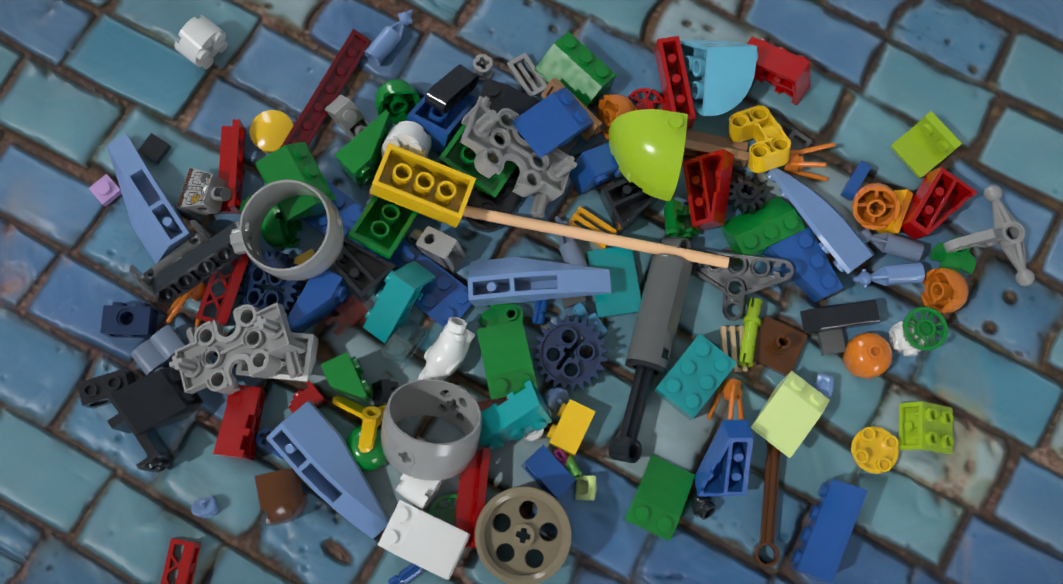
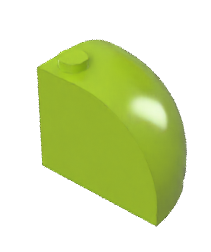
M656 109L635 110L618 116L611 123L609 128L611 154L614 156L619 165L618 169L630 183L632 181L642 188V192L661 200L671 201L677 186L683 160L688 114Z

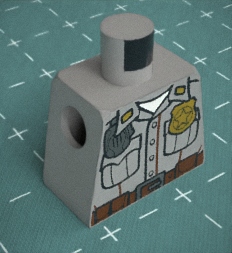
M189 168L176 208L191 216L218 213L221 210L223 201H228L231 197L228 182L211 173Z
M430 226L426 227L424 232L416 228L411 233L410 240L416 243L421 253L454 274L465 257V253L458 240Z

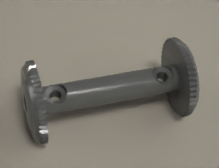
M197 220L189 222L198 233L145 273H142L134 265L130 266L129 272L134 280L150 297L155 298L152 280L157 274L212 238Z

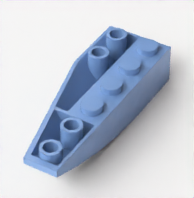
M125 134L108 144L107 148L133 230L155 264H157L194 235L129 136Z
M778 167L765 172L773 183L776 182L781 188L779 191L783 197L791 201L797 214L804 218L808 224L807 226L820 239L819 246L826 254L831 253L836 259L833 263L839 271H845L848 274L875 255L847 219L814 189Z
M521 257L472 261L468 274V297L474 307L612 293L609 269Z
M310 400L281 422L266 437L293 470L324 501L355 527L372 539L387 527L389 519L342 435Z

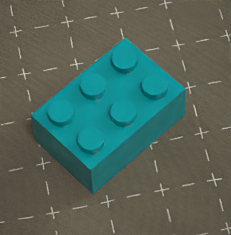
M699 333L653 391L691 420L698 414L737 362Z

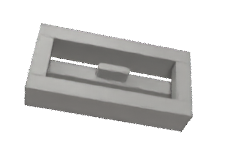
M526 52L507 63L508 69L525 94L533 98L541 95L547 84L534 71L535 66ZM521 61L525 62L541 87L537 88L521 64ZM514 65L518 67V69L520 70V72L532 88V92L530 91V89L528 88V86L526 85V83L524 82V80L522 79Z

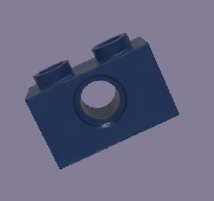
M113 302L112 306L103 305L100 333L107 337L150 339L156 333L158 311L147 303H136V306H127L126 303ZM133 315L134 319L132 323L127 325V318Z

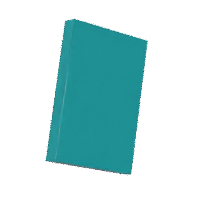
M613 247L587 251L589 267L610 270L612 293L593 295L596 314L599 319L638 313L641 295L633 250Z

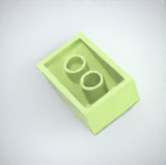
M791 371L776 386L751 428L790 458L818 421L830 400Z

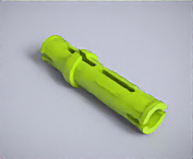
M753 298L748 299L746 316L743 318L744 331L738 365L747 367V363L748 367L753 366L758 327L762 323L760 314L763 301L758 298H754V302Z

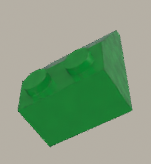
M387 110L335 154L342 171L359 188L369 185L374 180L381 163L382 145L389 130L393 127Z
M462 125L439 157L437 163L476 178L473 187L495 198L517 167V164L512 161H506L502 172L499 175L495 173L490 178L480 174L474 165L476 153L471 148L460 143L466 128L465 125Z
M374 195L347 237L390 259L410 231L419 213Z
M522 320L476 329L491 400L507 397L512 391L516 395L526 388L524 383L529 380L537 388Z
M651 455L623 521L665 541H670L681 517L695 475Z

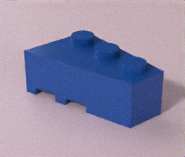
M609 143L582 152L576 160L577 166L570 171L569 177L579 195H582L623 174L618 169L619 165L611 154Z
M809 227L769 246L763 253L767 257L785 258L793 261L796 266V273L792 279L815 303L834 295L843 288ZM786 264L779 268L783 273L790 272V269L786 268Z
M723 420L694 477L698 496H746L753 445V435L748 420Z

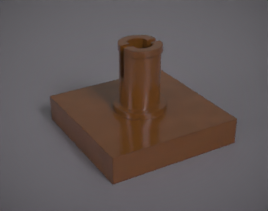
M765 315L761 326L758 328L753 362L786 377L793 370L808 335Z

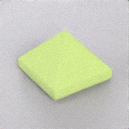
M581 476L576 480L575 500L594 501L597 491L596 476Z

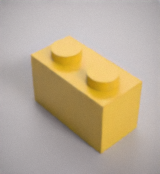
M571 399L568 404L562 403L557 416L561 417L557 426L552 424L547 435L550 438L549 445L575 456L596 411Z

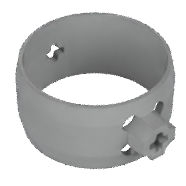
M280 180L265 185L248 200L241 214L239 228L232 229L230 243L234 253L238 255L247 253L254 264L275 277L284 280H306L322 274L335 262L343 246L344 226L335 204L319 189L301 181ZM310 195L320 198L327 213L328 224L325 239L319 250L309 260L296 267L286 269L271 268L262 255L259 241L261 226L269 211L282 200L292 196Z
M421 379L400 386L390 396L383 414L381 443L386 459L398 471L421 480H444L460 474L468 467L477 450L482 427L479 405L468 393V389L442 380ZM440 404L445 405L447 410H444ZM458 413H461L464 419H461ZM412 416H435L455 424L465 433L466 437L451 443H428L405 434L395 423ZM404 452L408 453V460L405 459Z

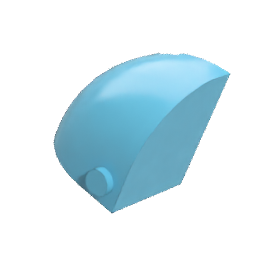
M680 40L695 111L702 116H715L726 113L736 107L744 99L752 85L758 59L757 46L719 40Z

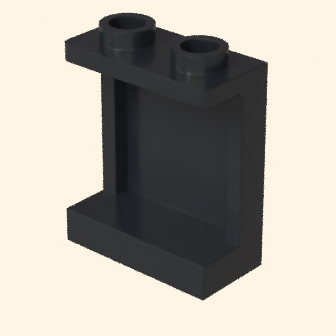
M119 413L107 421L114 430L125 433L132 432ZM157 430L136 436V439L147 454V458L136 465L138 470L156 471V473L165 470L170 465L168 462L173 460L174 457Z

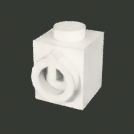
M903 321L893 325L889 331V343L893 350H895V353H903L907 357L917 356L918 352L922 350L914 349L905 341V337H903ZM908 327L909 334L914 332L911 327ZM915 334L912 340L914 341L918 336ZM920 339L918 342L921 346H924L923 339Z

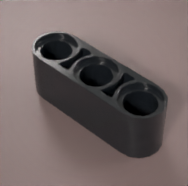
M459 64L429 89L425 96V102L445 114L474 90L479 81V76Z

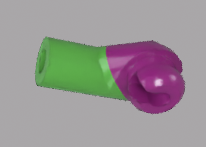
M562 449L554 450V457L576 480L582 476V472L573 456Z

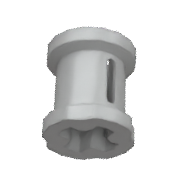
M486 54L477 55L473 60L474 73L479 76V81H485L486 78L490 79L493 75L492 59Z

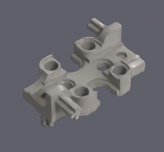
M479 96L476 105L462 119L461 123L466 128L460 143L471 148L476 153L474 160L475 168L487 178H490L495 173L499 175L506 161H512L517 164L520 175L512 192L522 197L532 195L535 199L530 213L532 217L541 219L546 206L564 193L570 171L577 166V163L574 162L575 158L557 149L540 159L529 144L519 136L517 129L511 123L519 117V114L508 108H503L496 113L495 110L489 109L491 104L490 98ZM495 134L503 139V144L496 142ZM534 157L541 160L542 167L534 163Z
M277 302L262 310L245 304L233 311L236 321V328L233 334L225 337L223 326L219 325L216 320L208 321L199 327H190L186 331L189 344L175 350V355L172 357L173 361L169 363L171 368L180 371L186 393L193 394L204 388H209L212 391L230 395L240 391L237 380L232 374L233 367L238 361L244 360L247 363L251 377L255 378L258 376L266 379L278 372L281 366L280 358L285 359L290 378L301 377L304 371L299 354L306 352L307 349L305 343L295 340L292 336L287 313H285L282 304ZM254 333H258L259 341L252 345L250 342L251 336ZM217 352V361L214 364H210L209 358L212 357V353Z

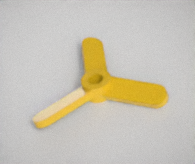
M334 396L332 401L334 405L362 418L358 448L362 453L371 451L374 447L377 427L383 420L386 405L365 408L343 396Z

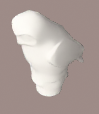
M458 317L449 318L439 338L425 352L426 365L419 374L418 380L436 379L444 381L458 369L475 337L474 333L466 329V321Z

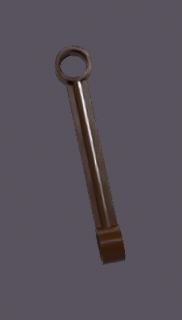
M765 439L767 449L760 542L754 546L752 555L755 562L759 565L771 567L778 562L780 557L779 549L774 544L781 451ZM764 545L770 546L774 552V557L769 563L761 562L758 557V551Z

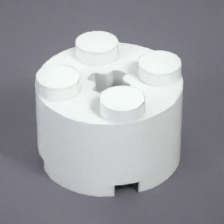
M200 15L201 18H191L180 30L178 36L181 39L179 43L175 41V49L197 67L208 69L213 64V57L218 52H224L228 43L225 41L226 33L204 15Z
M412 121L399 122L398 125L389 130L381 149L382 158L388 143L427 158L432 146L431 137L429 134L427 135L423 130L424 128L418 123Z
M403 474L400 478L401 482L395 491L423 510L435 497L440 485L446 479L435 481L421 480Z

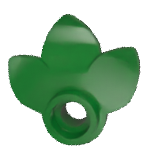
M939 243L932 249L930 259L940 262V268H949L957 272L962 270L967 274L973 273L976 261L970 253V248L960 250V252L946 253L944 243Z
M517 304L490 305L491 309L486 310L479 318V324L484 327H490L519 320L523 321L524 312ZM515 311V316L509 318V313Z

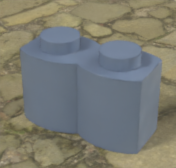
M168 324L157 331L149 340L134 349L130 355L145 375L148 376L160 369L167 368L169 363L173 361L172 357L175 355V350L187 344L176 329Z

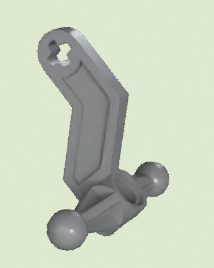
M990 185L984 190V198L992 203L994 228L947 241L943 244L946 253H952L971 247L986 248L997 245L1004 251L1016 268V282L1021 286H1030L1035 280V275L1026 268L1025 229L1020 223L1015 221L1002 203V189L997 185ZM1006 232L1011 235V238L1007 236Z

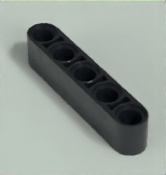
M240 221L234 222L157 274L152 280L156 300L162 304H169L243 255L234 253L230 243L232 229L239 228Z

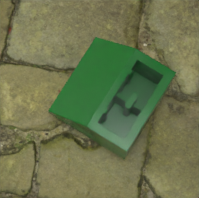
M346 352L320 364L330 387L336 392L366 403L373 402L370 395L374 394L369 382L365 378L362 379L361 374L364 373V370L355 356L351 357Z

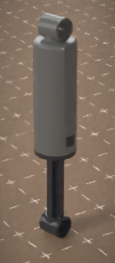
M666 237L661 241V244L675 246L678 249L692 250V245L688 238ZM661 253L654 255L651 260L625 366L635 370V375L620 434L612 438L608 448L609 456L613 460L636 463L642 454V445L637 439L653 375H666L692 271V264L687 259L677 255Z

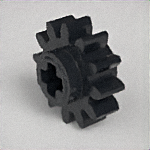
M739 176L736 183L734 181L730 182L727 205L734 204L733 212L739 208L742 215L745 214L746 210H749L750 214L753 215L755 209H762L763 203L766 200L767 195L764 194L765 186L758 187L759 180L751 182L750 176L746 178V181H743Z

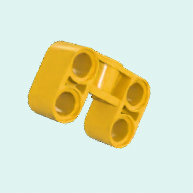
M754 106L730 116L729 139L734 142H743L753 138L756 142L749 150L748 167L752 172L762 173L787 164L791 141L767 107Z

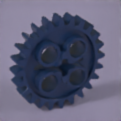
M275 250L272 252L265 251L263 255L271 268L286 269L298 266V264L294 263V258ZM251 260L252 266H246L248 272L243 274L244 282L240 283L243 290L239 291L238 295L243 296V298L239 301V304H249L262 310L278 302L284 306L288 317L289 311L292 310L298 300V295L302 293L299 287L304 285V282L275 277L259 268ZM264 285L283 288L285 292L256 288V286Z
M566 315L565 322L557 317V325L549 321L550 329H541L544 336H536V339L541 343L540 345H533V348L539 350V353L534 354L533 357L540 360L535 364V367L543 368L539 375H548L545 380L546 383L554 380V388L558 387L561 383L562 389L565 390L570 385L571 390L576 391L577 384L581 389H585L584 382L593 385V376L600 379V375L597 372L598 369H606L601 365V362L609 360L603 357V353L608 352L609 349L602 348V345L607 340L599 339L603 332H594L596 324L588 327V319L586 318L580 323L579 316H575L573 322L569 315ZM569 330L575 333V339L572 343H566L564 340V334ZM584 337L583 343L574 350L575 358L569 357L561 369L558 370L557 366L568 355L566 352L567 348L573 349L580 338ZM586 345L591 346L593 349V354L588 359L584 358L581 353L582 348ZM553 348H557L560 352V357L557 361H552L549 357V352ZM570 363L576 364L578 368L577 374L573 377L568 375L566 371Z

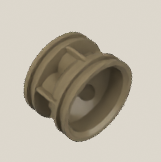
M520 486L505 490L493 497L479 515L475 529L477 553L486 569L501 581L509 584H537L543 582L561 568L569 553L571 526L567 512L552 494L540 488ZM524 501H532L536 504L538 512L534 518L525 519L521 516L520 506ZM504 513L509 516L511 526L507 531L501 532L495 528L494 518L497 514ZM547 522L553 523L558 530L555 539L550 541L542 539L539 533L540 527ZM522 528H526L527 533L531 534V538H526V542L521 541V537L517 535V532H521ZM508 543L514 548L515 554L513 559L504 561L499 558L497 548L500 544ZM538 549L542 552L544 557L542 564L531 566L526 562L525 556L529 550Z

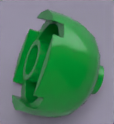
M392 79L383 83L375 95V106L378 115L387 110L393 124L407 121L408 114L421 101L413 85L403 79Z
M275 205L265 217L260 234L267 244L277 249L295 248L300 242V238L296 239L297 230L302 231L301 220L286 222L278 206Z
M362 425L352 430L347 437L346 444L360 469L372 472L386 466L389 461L386 459L382 449L381 427H377L373 449L366 453H362L358 448Z

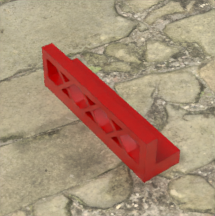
M233 119L232 126L221 127L218 177L228 182L231 197L228 201H223L218 214H241L239 211L243 192L246 129L240 119Z
M247 253L235 259V262H231L233 267L231 273L223 276L219 270L216 272L219 276L218 279L214 280L216 273L209 277L195 319L204 322L216 320L219 325L226 326L249 259ZM227 277H229L228 283L225 281ZM221 280L225 287V292L223 295L215 298L211 288L214 283ZM210 294L212 300L207 302L208 296ZM222 298L221 303H220V306H219L217 300H219V299ZM214 302L218 310L215 319L202 315L205 306Z
M483 447L481 450H476L468 467L459 474L454 526L471 534L465 548L476 549L475 529L479 515L485 507L491 448Z
M171 538L161 584H172L169 576L176 568L179 570L175 584H193L201 543ZM177 544L184 545L180 562L175 556Z

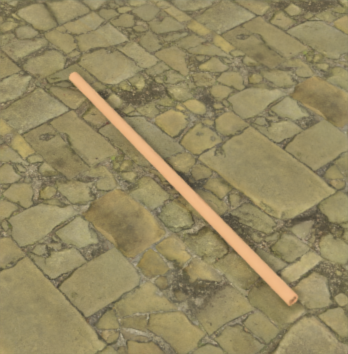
M467 205L462 215L463 217L655 255L661 253L677 255L691 262L726 269L729 264L730 257L685 248L678 249L675 246Z

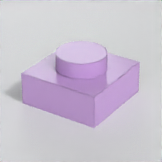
M107 174L89 187V190L105 207L122 194L121 189Z

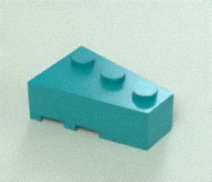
M414 260L395 272L392 270L384 280L386 283L384 289H381L375 297L376 304L365 315L367 320L363 328L384 343L391 340L397 335L411 314L410 309L415 300H420L423 296V293L420 292L423 286L432 282L435 275Z
M531 380L524 383L526 388L516 395L513 391L507 395L508 400L498 406L495 403L481 412L482 427L479 440L485 448H491L490 450L500 449L505 443L519 440L525 434L534 430H541L547 424L553 422L543 396Z

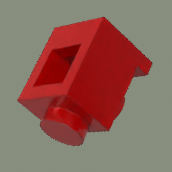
M308 381L306 383L308 388H302L293 395L294 399L289 402L291 405L288 408L294 413L310 400L319 409L328 401L311 381Z

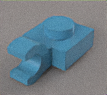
M581 302L573 306L572 311L576 316H579L580 323L586 318L588 319V327L596 324L594 332L602 331V335L608 332L595 312L589 316Z

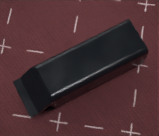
M876 300L800 311L804 334L870 326L880 322Z

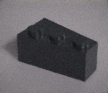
M626 178L602 188L600 199L619 236L659 200L642 192V188L632 181L630 183Z
M325 237L314 246L317 250L321 247ZM345 237L341 252L332 264L333 268L365 301L386 284L384 280L392 270L395 272L399 269L393 263L386 261Z

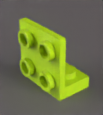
M930 111L914 127L896 140L890 148L918 178H922L962 143Z
M923 401L899 403V450H925L942 454H953L954 417L952 408Z

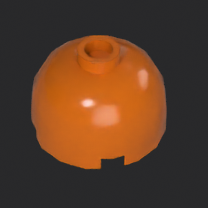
M620 94L604 95V99H601L598 103V119L601 122L603 121L605 130L602 131V134L606 139H609V128L614 119L624 113L637 110L628 97Z
M870 183L861 187L854 195L852 201V212L855 219L864 228L872 230L887 227V224L896 220L900 211V202L895 192L887 185L881 183Z
M937 268L926 273L922 284H925V293L921 292V298L925 307L933 308L939 313L945 314L955 312L965 304L968 297V284L959 272L949 268Z
M865 332L855 335L845 345L846 351L843 354V361L846 368L856 377L872 379L881 376L890 367L892 362L890 344L884 337L876 333Z

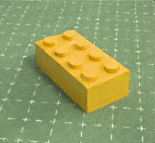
M388 143L369 193L456 228L462 218L476 178Z

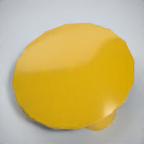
M264 111L257 115L251 123L249 131L251 140L264 153L274 152L282 145L293 127V122L288 115L281 111Z
M866 427L859 431L852 440L851 453L853 460L861 469L868 473L879 474L887 472L895 465L898 459L899 442L895 436L883 428Z

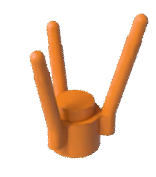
M833 142L800 150H790L789 161L784 165V171L789 172L791 175L828 181V177L800 171L803 167H826V163L803 162V156L799 155L835 147L836 143Z
M201 282L176 299L167 311V315L170 316L166 322L171 323L187 299L197 302L198 299L202 300L206 285ZM196 319L195 327H199L201 320Z
M730 378L724 379L723 384L717 388V393L707 415L708 420H711L721 395H723V399L729 400L728 420H733L735 401H737L738 420H744L741 381Z

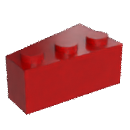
M752 36L747 44L757 46L758 59L754 78L761 83L765 80L776 87L774 92L779 95L781 92L785 93L793 99L791 103L797 106L811 87L810 61L803 56H797L788 52L785 48H778L769 44L764 39Z
M725 149L682 162L692 227L703 231L725 225L734 154Z
M943 167L937 168L927 173L909 204L900 230L914 240L926 236L978 192Z
M238 385L240 391L227 395V406L213 454L227 458L254 461L257 446L256 436L260 429L266 390L261 387Z

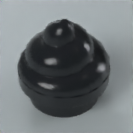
M694 495L692 497V508L696 517H701L702 520H705L716 511L717 506L710 496Z

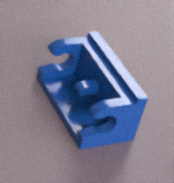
M544 445L521 465L543 490L552 494L556 499L576 481Z

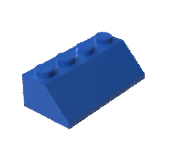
M834 479L826 480V483L823 482L818 490L820 498L817 505L814 504L810 510L809 518L811 520L808 527H805L801 533L800 540H802L800 548L796 549L792 555L791 562L793 566L791 569L819 582H833L868 490Z

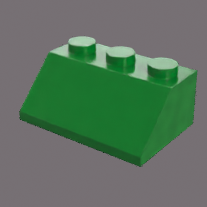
M569 31L551 46L534 70L547 83L556 77L587 108L611 89L617 75Z
M305 142L284 145L256 162V166L266 185L280 180L301 181L316 187L332 202L335 201L332 191ZM310 195L292 196L277 204L286 222L326 212L321 199Z
M780 197L763 203L762 209H755L753 215L748 210L744 215L739 214L725 221L724 226H720L733 253L760 255L769 246L806 229L796 210ZM736 258L739 264L744 263L740 258Z

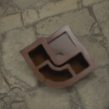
M293 468L255 476L260 508L267 511V525L276 526L291 522L304 512L308 493L303 492L300 476Z

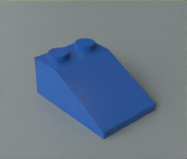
M564 87L540 101L511 123L541 159L578 138L594 121L574 98V95Z
M468 94L452 109L443 114L426 103L424 96L408 114L407 121L420 124L427 135L429 134L431 137V148L443 153L463 125L461 123L463 117L476 105L478 98Z
M326 270L322 274L308 280L287 317L291 332H305L338 309L341 303L344 304L350 291H348L349 287L343 277Z

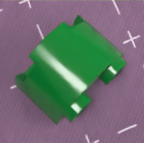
M674 199L665 203L666 207H663L667 237L679 236V238L691 240L693 235L701 234L700 229L692 227L689 205L682 206V202Z

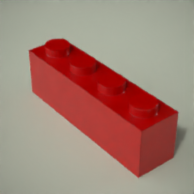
M679 36L657 39L654 53L666 111L688 114L687 129L692 128L696 115Z

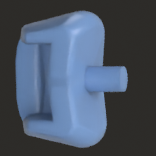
M819 373L817 375V383H813V387H816V390L825 397H830L833 392L834 377Z
M561 387L550 389L544 397L547 407L556 411L562 403L568 402V391Z
M214 496L195 500L191 508L192 514L200 518L212 517L219 510Z

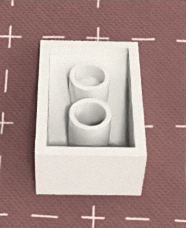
M399 500L378 546L449 580L471 534L412 504Z

